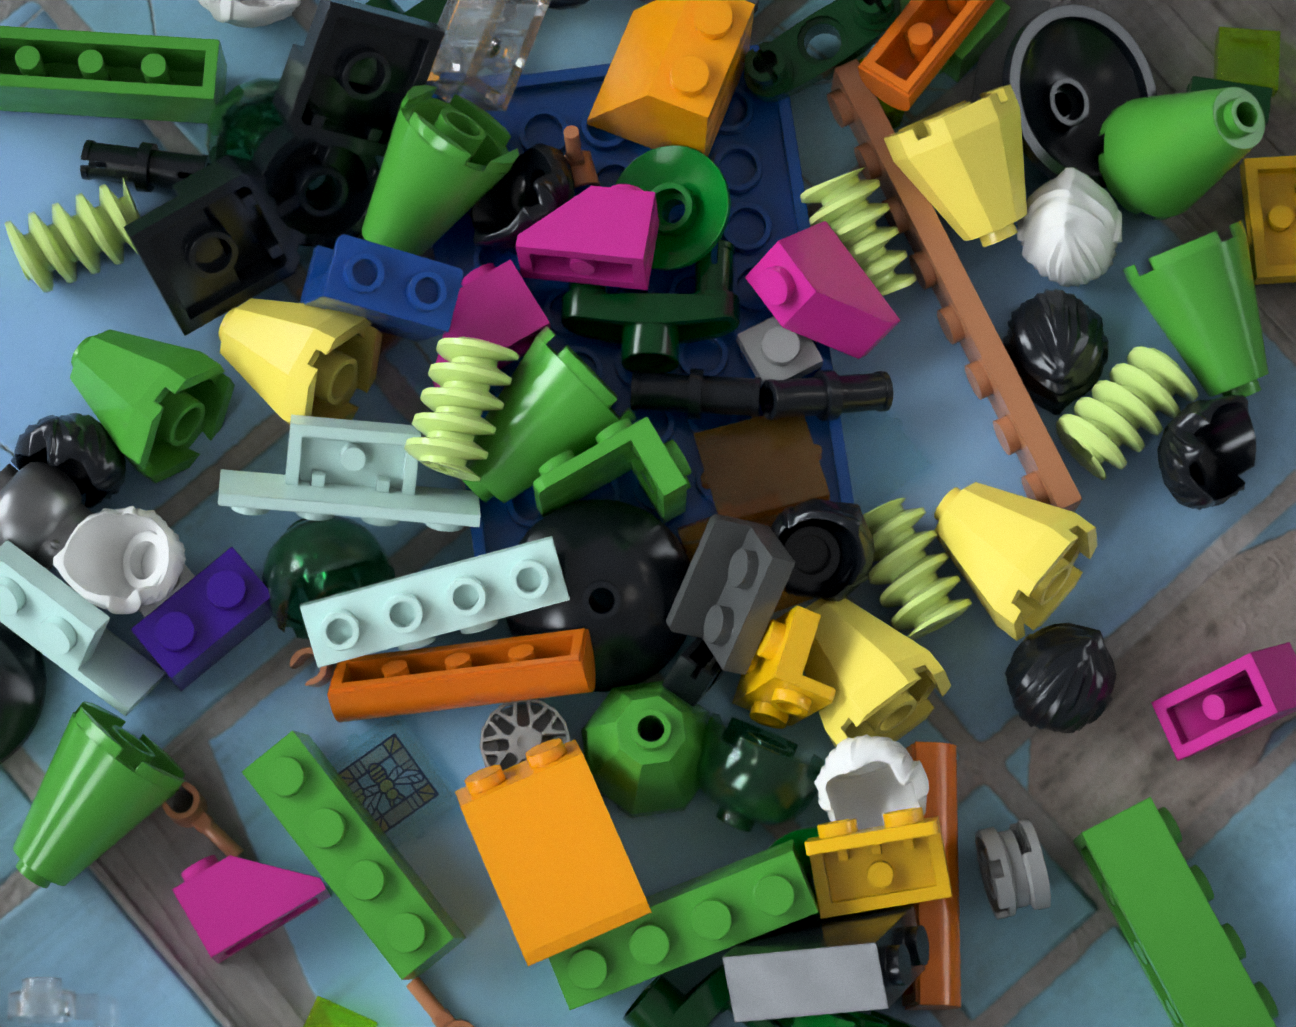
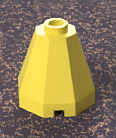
M1011 84L979 94L981 99L973 103L964 100L913 122L899 129V132L884 138L893 162L963 241L979 238L983 247L993 245L1017 234L1018 231L1014 222L1027 215L1021 113Z
M254 298L228 311L220 324L218 332L221 341L220 354L289 425L291 415L352 420L359 407L349 403L357 388L368 393L376 379L383 334L378 329L370 326L372 323L365 317L307 306L304 303Z
M977 482L962 490L958 487L953 488L941 500L934 513V518L939 521L935 528L938 541L996 626L1016 641L1025 636L1024 624L1033 631L1044 624L1076 586L1083 573L1073 565L1079 553L1091 559L1098 546L1096 527L1077 513Z
M821 598L806 607V609L820 614L821 618L804 671L806 677L836 689L833 702L818 711L824 729L835 747L848 737L854 738L866 734L870 737H889L893 741H898L926 720L933 711L934 706L927 698L934 688L937 689L942 697L950 689L951 683L945 670L929 650L845 598L838 602Z

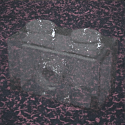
M447 0L437 24L445 34L426 85L438 87L434 94L448 103L457 94L483 110L506 111L551 0Z

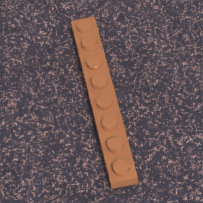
M858 59L834 68L831 85L832 92L827 94L831 112L841 128L850 126L859 144L854 147L855 157L859 167H865L862 170L865 178L879 179L880 187L886 197V200H883L881 203H888L890 207L884 214L889 226H896L899 233L897 235L905 234L914 254L909 256V262L920 286L924 290L932 287L942 307L937 310V317L946 338L952 345L960 342L970 362L965 365V373L971 388L980 400L988 397L998 419L993 421V427L1000 445L1007 455L1017 454L1027 474L1021 477L1022 486L1027 498L1075 512L1082 501V497L932 204L892 160L884 138L895 132L878 98L862 82L858 71V66L860 65Z

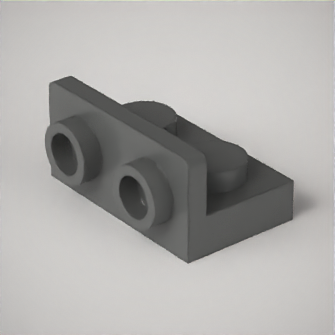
M714 514L709 519L668 614L666 623L672 632L702 638L723 671L746 675L794 568L795 561L770 526Z

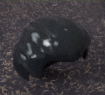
M538 143L530 147L523 154H519L512 169L471 208L474 227L473 243L476 246L486 245L490 246L493 251H499L501 254L509 251L516 255L515 246L518 234L575 197L571 166L560 149Z
M1045 289L1044 293H1037L1034 298L1021 303L1018 309L1011 312L1012 319L1008 321L1010 329L1007 330V335L1003 337V345L1032 401L1052 414L1060 415L1074 400L1084 396L1098 382L1104 364L1108 360L1109 341L1103 332L1102 317L1090 309L1088 305L1084 304L1081 299L1076 298L1074 294L1065 293L1063 290Z
M1229 395L1212 400H1198L1188 403L1183 411L1165 427L1157 448L1159 468L1164 484L1179 504L1191 509H1206L1223 504L1230 497L1236 496L1239 491L1245 490V482L1239 475L1255 466L1256 435L1249 415L1248 400L1244 395Z
M70 413L67 416L49 415L40 419L37 424L29 425L25 432L19 435L14 450V457L11 459L12 464L18 470L31 462H44L50 466L57 467L74 481L81 495L86 493L85 507L90 509L101 503L103 499H111L112 494L119 493L120 486L124 483L126 460L122 452L100 422L90 415H82L80 413Z
M812 498L796 506L789 505L773 521L771 529L795 561L794 568L784 588L786 593L800 597L822 598L823 600L839 602L849 596L861 583L869 579V572L873 564L875 552L874 538L858 504Z
M1058 623L1041 628L1033 634H1028L1015 649L1005 676L1014 708L1019 713V717L1026 721L1030 727L1036 726L1040 730L1048 729L1054 732L1074 733L1075 731H1080L1086 724L1096 721L1113 700L1111 693L1113 692L1116 680V670L1100 630L1072 623Z

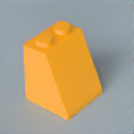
M655 0L634 10L589 114L587 124L651 149L671 145L685 146L695 149L708 157L744 71L745 56L750 49L755 4L746 0Z
M560 738L540 743L526 752L527 760L505 770L502 769L501 765H492L480 769L464 780L465 787L455 791L460 808L528 966L652 913L586 759L575 739L563 744Z

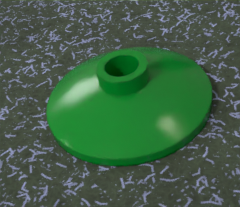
M674 145L652 149L632 161L615 183V185H634L643 191H652L656 194L659 228L652 269L676 270L699 261L715 247L726 229L731 208L730 191L727 181L718 166L706 155L695 149ZM684 204L685 213L682 218L676 223H670L669 213L671 209L676 205Z

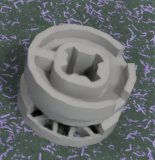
M539 699L503 703L494 710L486 720L481 731L480 750L485 767L501 765L502 769L505 770L527 760L526 752L540 743L560 738L563 744L571 741L566 721L554 707Z
M1029 819L1019 820L1017 823L1010 824L1009 830L997 832L994 827L977 830L975 832V843L980 873L989 904L997 920L1016 915L1018 908L1029 905L1034 910L1049 908L1051 906V892L1046 863L1037 833Z

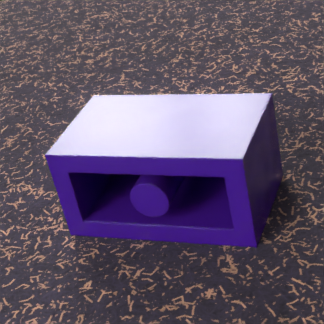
M231 547L130 630L177 688L183 691L279 612L280 608L270 590L236 550Z

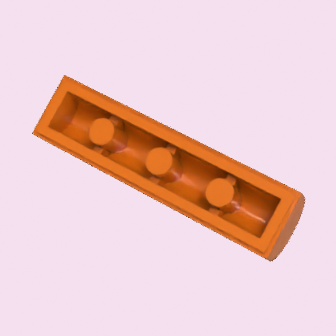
M911 0L858 66L862 82L877 98L897 110L908 111L995 0Z
M585 628L364 655L336 664L327 696L334 718L337 722L342 723L594 692L596 684L595 658L589 629Z
M915 741L905 749L913 761L920 760L927 774L929 791L924 818L939 816L953 895L950 898L901 905H913L916 923L925 928L929 941L928 963L925 965V970L902 994V1006H905V1010L961 1008L957 748L956 745L950 743Z

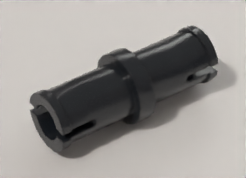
M86 140L82 149L81 160H89L88 165H81L80 172L84 180L96 179L123 183L124 178L126 183L135 184L136 191L151 193L154 187L174 189L172 185L212 164V157L205 154L200 156L161 151L158 149L157 144L142 142L139 148Z
M691 368L690 374L649 373L633 370L630 406L632 411L642 409L688 413V419L701 420L702 413L746 415L759 418L761 377L704 375V369Z
M819 370L811 378L765 380L760 391V402L763 414L767 420L816 416L821 421H834L842 413L874 410L888 411L893 402V384L890 376L885 371H877L871 374L838 375L833 370Z

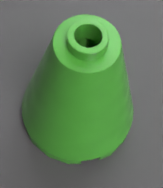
M430 85L413 86L400 104L362 226V235L365 240L418 256H422L512 169L514 162L519 156L518 148L510 152L508 151L506 145L511 135L489 113L457 94L453 96L450 103L433 98L432 96L438 87Z
M1239 87L1132 99L1115 108L1101 126L1099 136L1103 134L1105 136L1104 153L1098 155L1099 170L1109 192L1126 210L1136 215L1143 212L1155 216L1153 220H1166L1177 216L1194 205L1260 142L1265 131L1263 110L1257 99L1250 92Z
M1242 221L1229 225L1233 238L1221 242L1218 232L1214 231L1149 258L1148 261L1153 271L1139 276L1135 264L1123 269L1131 287L1209 397L1221 393L1223 397L1241 394L1247 397L1262 390L1257 379L1269 374L1247 235Z
M548 326L536 336L513 372L510 386H504L497 397L504 403L503 409L489 410L484 418L496 427L495 435H475L473 442L489 454L487 460H467L465 466L481 477L480 481L463 479L462 481L485 503L493 496L502 503L508 502L533 486V482L541 476L538 471L539 468L551 458L569 450H572L574 455L577 456L597 445L596 436L608 426L626 418H629L631 423L637 419L629 407L620 416L611 408L618 400V396L568 345L557 353L548 344L556 335Z
M82 702L78 709L72 713L13 845V851L20 858L16 864L18 871L42 888H48L51 883L66 886L177 793L185 781L183 779L185 773L181 767L155 742L144 734L138 739L122 728L126 721L90 702Z

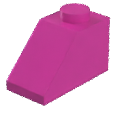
M616 184L611 187L591 185L517 235L515 247L522 277L648 290L659 228L655 192L643 191L641 188L630 184Z
M826 221L777 241L745 276L746 280L783 328L857 359L866 356L901 321Z
M510 259L498 267L494 263L484 264L463 278L461 282L463 287L459 290L449 332L444 333L443 338H459L463 336L489 341L515 351L520 355L519 358L526 354L536 336L546 326L550 328V322ZM438 354L436 363L448 362ZM498 361L497 368L502 369L514 361ZM433 381L434 387H441Z
M1290 642L1251 652L1151 702L1177 761L1184 760L1264 727L1296 711V655Z
M215 855L199 860L181 873L184 883L172 889L210 957L218 964L332 897L322 880L318 877L230 855L221 861H218Z

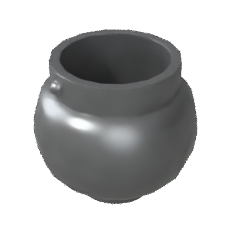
M31 462L18 471L9 463L0 472V546L6 540H9L48 571L53 567V558L65 547L77 525L93 513L81 503L82 496L74 481L55 466H50L44 462Z

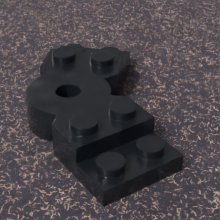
M320 0L304 46L292 45L272 101L283 124L275 128L263 139L255 151L252 160L232 155L220 158L172 185L177 194L176 198L124 226L127 235L184 336L295 274L301 258L297 252L299 245L312 246L313 249L317 245L334 249L336 239L339 236L346 234L357 238L362 234V226L380 172L375 157L385 156L400 104L407 92L413 86L426 85L445 34L436 23L351 0ZM326 175L323 183L318 188L307 191L309 184L315 178Z

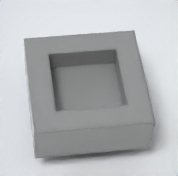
M774 316L737 334L736 342L755 376L761 377V387L765 380L802 378L823 365V359L814 342L807 337L783 328Z

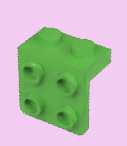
M648 417L634 424L631 423L629 418L615 422L601 431L595 438L598 444L575 456L573 451L569 450L548 460L538 470L541 476L533 482L536 507L542 517L555 509L583 498L632 470L662 522L666 523L686 512L687 489L691 488L687 476L692 472L676 442L671 439L663 443Z

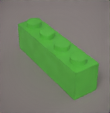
M0 26V111L222 125L227 63L220 40Z
M292 730L242 771L246 779L401 980L419 977L466 939L462 931L308 734Z
M1149 797L1083 831L1073 840L1173 1027H1277L1273 1019L1278 1017L1279 1013L1271 994L1260 981L1252 983L1240 961L1246 958L1245 948L1238 934L1229 923L1223 925L1219 923L1208 903L1214 899L1210 883L1196 864L1189 867L1177 846L1178 843L1182 842L1181 832L1173 816L1165 807L1157 810L1153 800Z
M794 839L646 897L652 913L549 957V961L569 1010H572L818 913L817 897Z

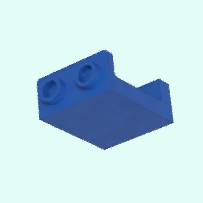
M343 234L336 239L334 249L320 245L314 247L299 303L365 317L372 323L370 326L381 332L420 342L449 332L463 278V270L456 266Z

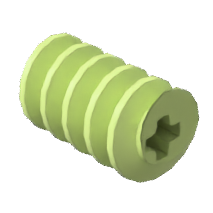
M865 167L818 184L801 193L800 199L802 203L822 204V207L810 217V225L814 226L826 221L882 296L911 286L917 280L916 275L913 273H895L894 271L908 257L906 250H886L885 245L899 231L896 226H877L876 221L890 207L888 203H868L867 198L881 184L879 179H859L858 174Z
M124 178L123 197L120 198L106 184L99 186V206L94 207L82 193L75 195L76 215L70 216L58 202L52 204V224L48 226L34 211L28 213L27 234L23 235L11 221L4 223L15 255L28 281L32 279L43 292L47 293L53 291L54 270L67 283L71 284L77 281L78 261L91 274H97L101 268V252H104L115 265L124 263V243H128L137 253L124 226L140 218V215Z
M463 336L459 338H443L438 340L436 351L448 362L431 364L428 376L441 387L423 389L420 397L424 405L434 412L417 413L414 415L412 425L426 437L407 439L404 449L420 463L435 471L463 480L480 481L481 477L465 465L467 460H487L489 453L473 442L475 435H495L496 427L481 417L483 411L502 410L504 406L501 400L489 392L490 386H510L512 378L498 369L497 364L498 361H518L520 355L504 346L477 338Z
M1134 347L1127 356L1128 364H1116L1109 373L1110 381H1098L1091 390L1092 398L1081 397L1074 405L1075 415L1063 414L1056 422L1057 434L1063 446L1081 466L1101 480L1106 479L1105 471L1101 465L1104 461L1121 470L1127 465V461L1119 448L1122 444L1139 453L1145 448V444L1137 431L1140 427L1156 436L1162 432L1163 427L1155 415L1158 410L1173 419L1181 412L1173 398L1175 394L1190 402H1194L1198 398L1195 386L1180 366L1167 354L1155 348Z
M898 498L880 505L863 515L874 538L875 552L873 562L879 561L869 572V581L874 585L890 584L880 595L879 601L886 608L903 606L891 618V625L898 631L914 629L907 637L911 640H916L954 621L970 607L972 602L970 598L949 599L947 594L961 581L959 576L938 577L936 571L949 559L947 553L927 555L924 550L938 536L936 531L915 532L913 528L925 515L924 507L904 510L902 503L905 501V498Z

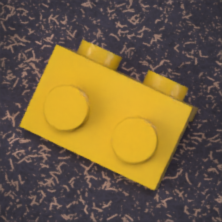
M1296 155L1244 158L1239 168L1254 284L1296 282Z
M797 605L776 620H770L746 675L741 674L732 704L749 710V717L755 722L767 727L783 729L786 726L798 723L833 702L836 693L835 688L803 675L821 618L820 614Z
M922 807L883 813L884 825L858 830L856 818L818 824L819 836L808 838L804 844L806 856L810 857L820 919L952 897L939 816L924 818Z

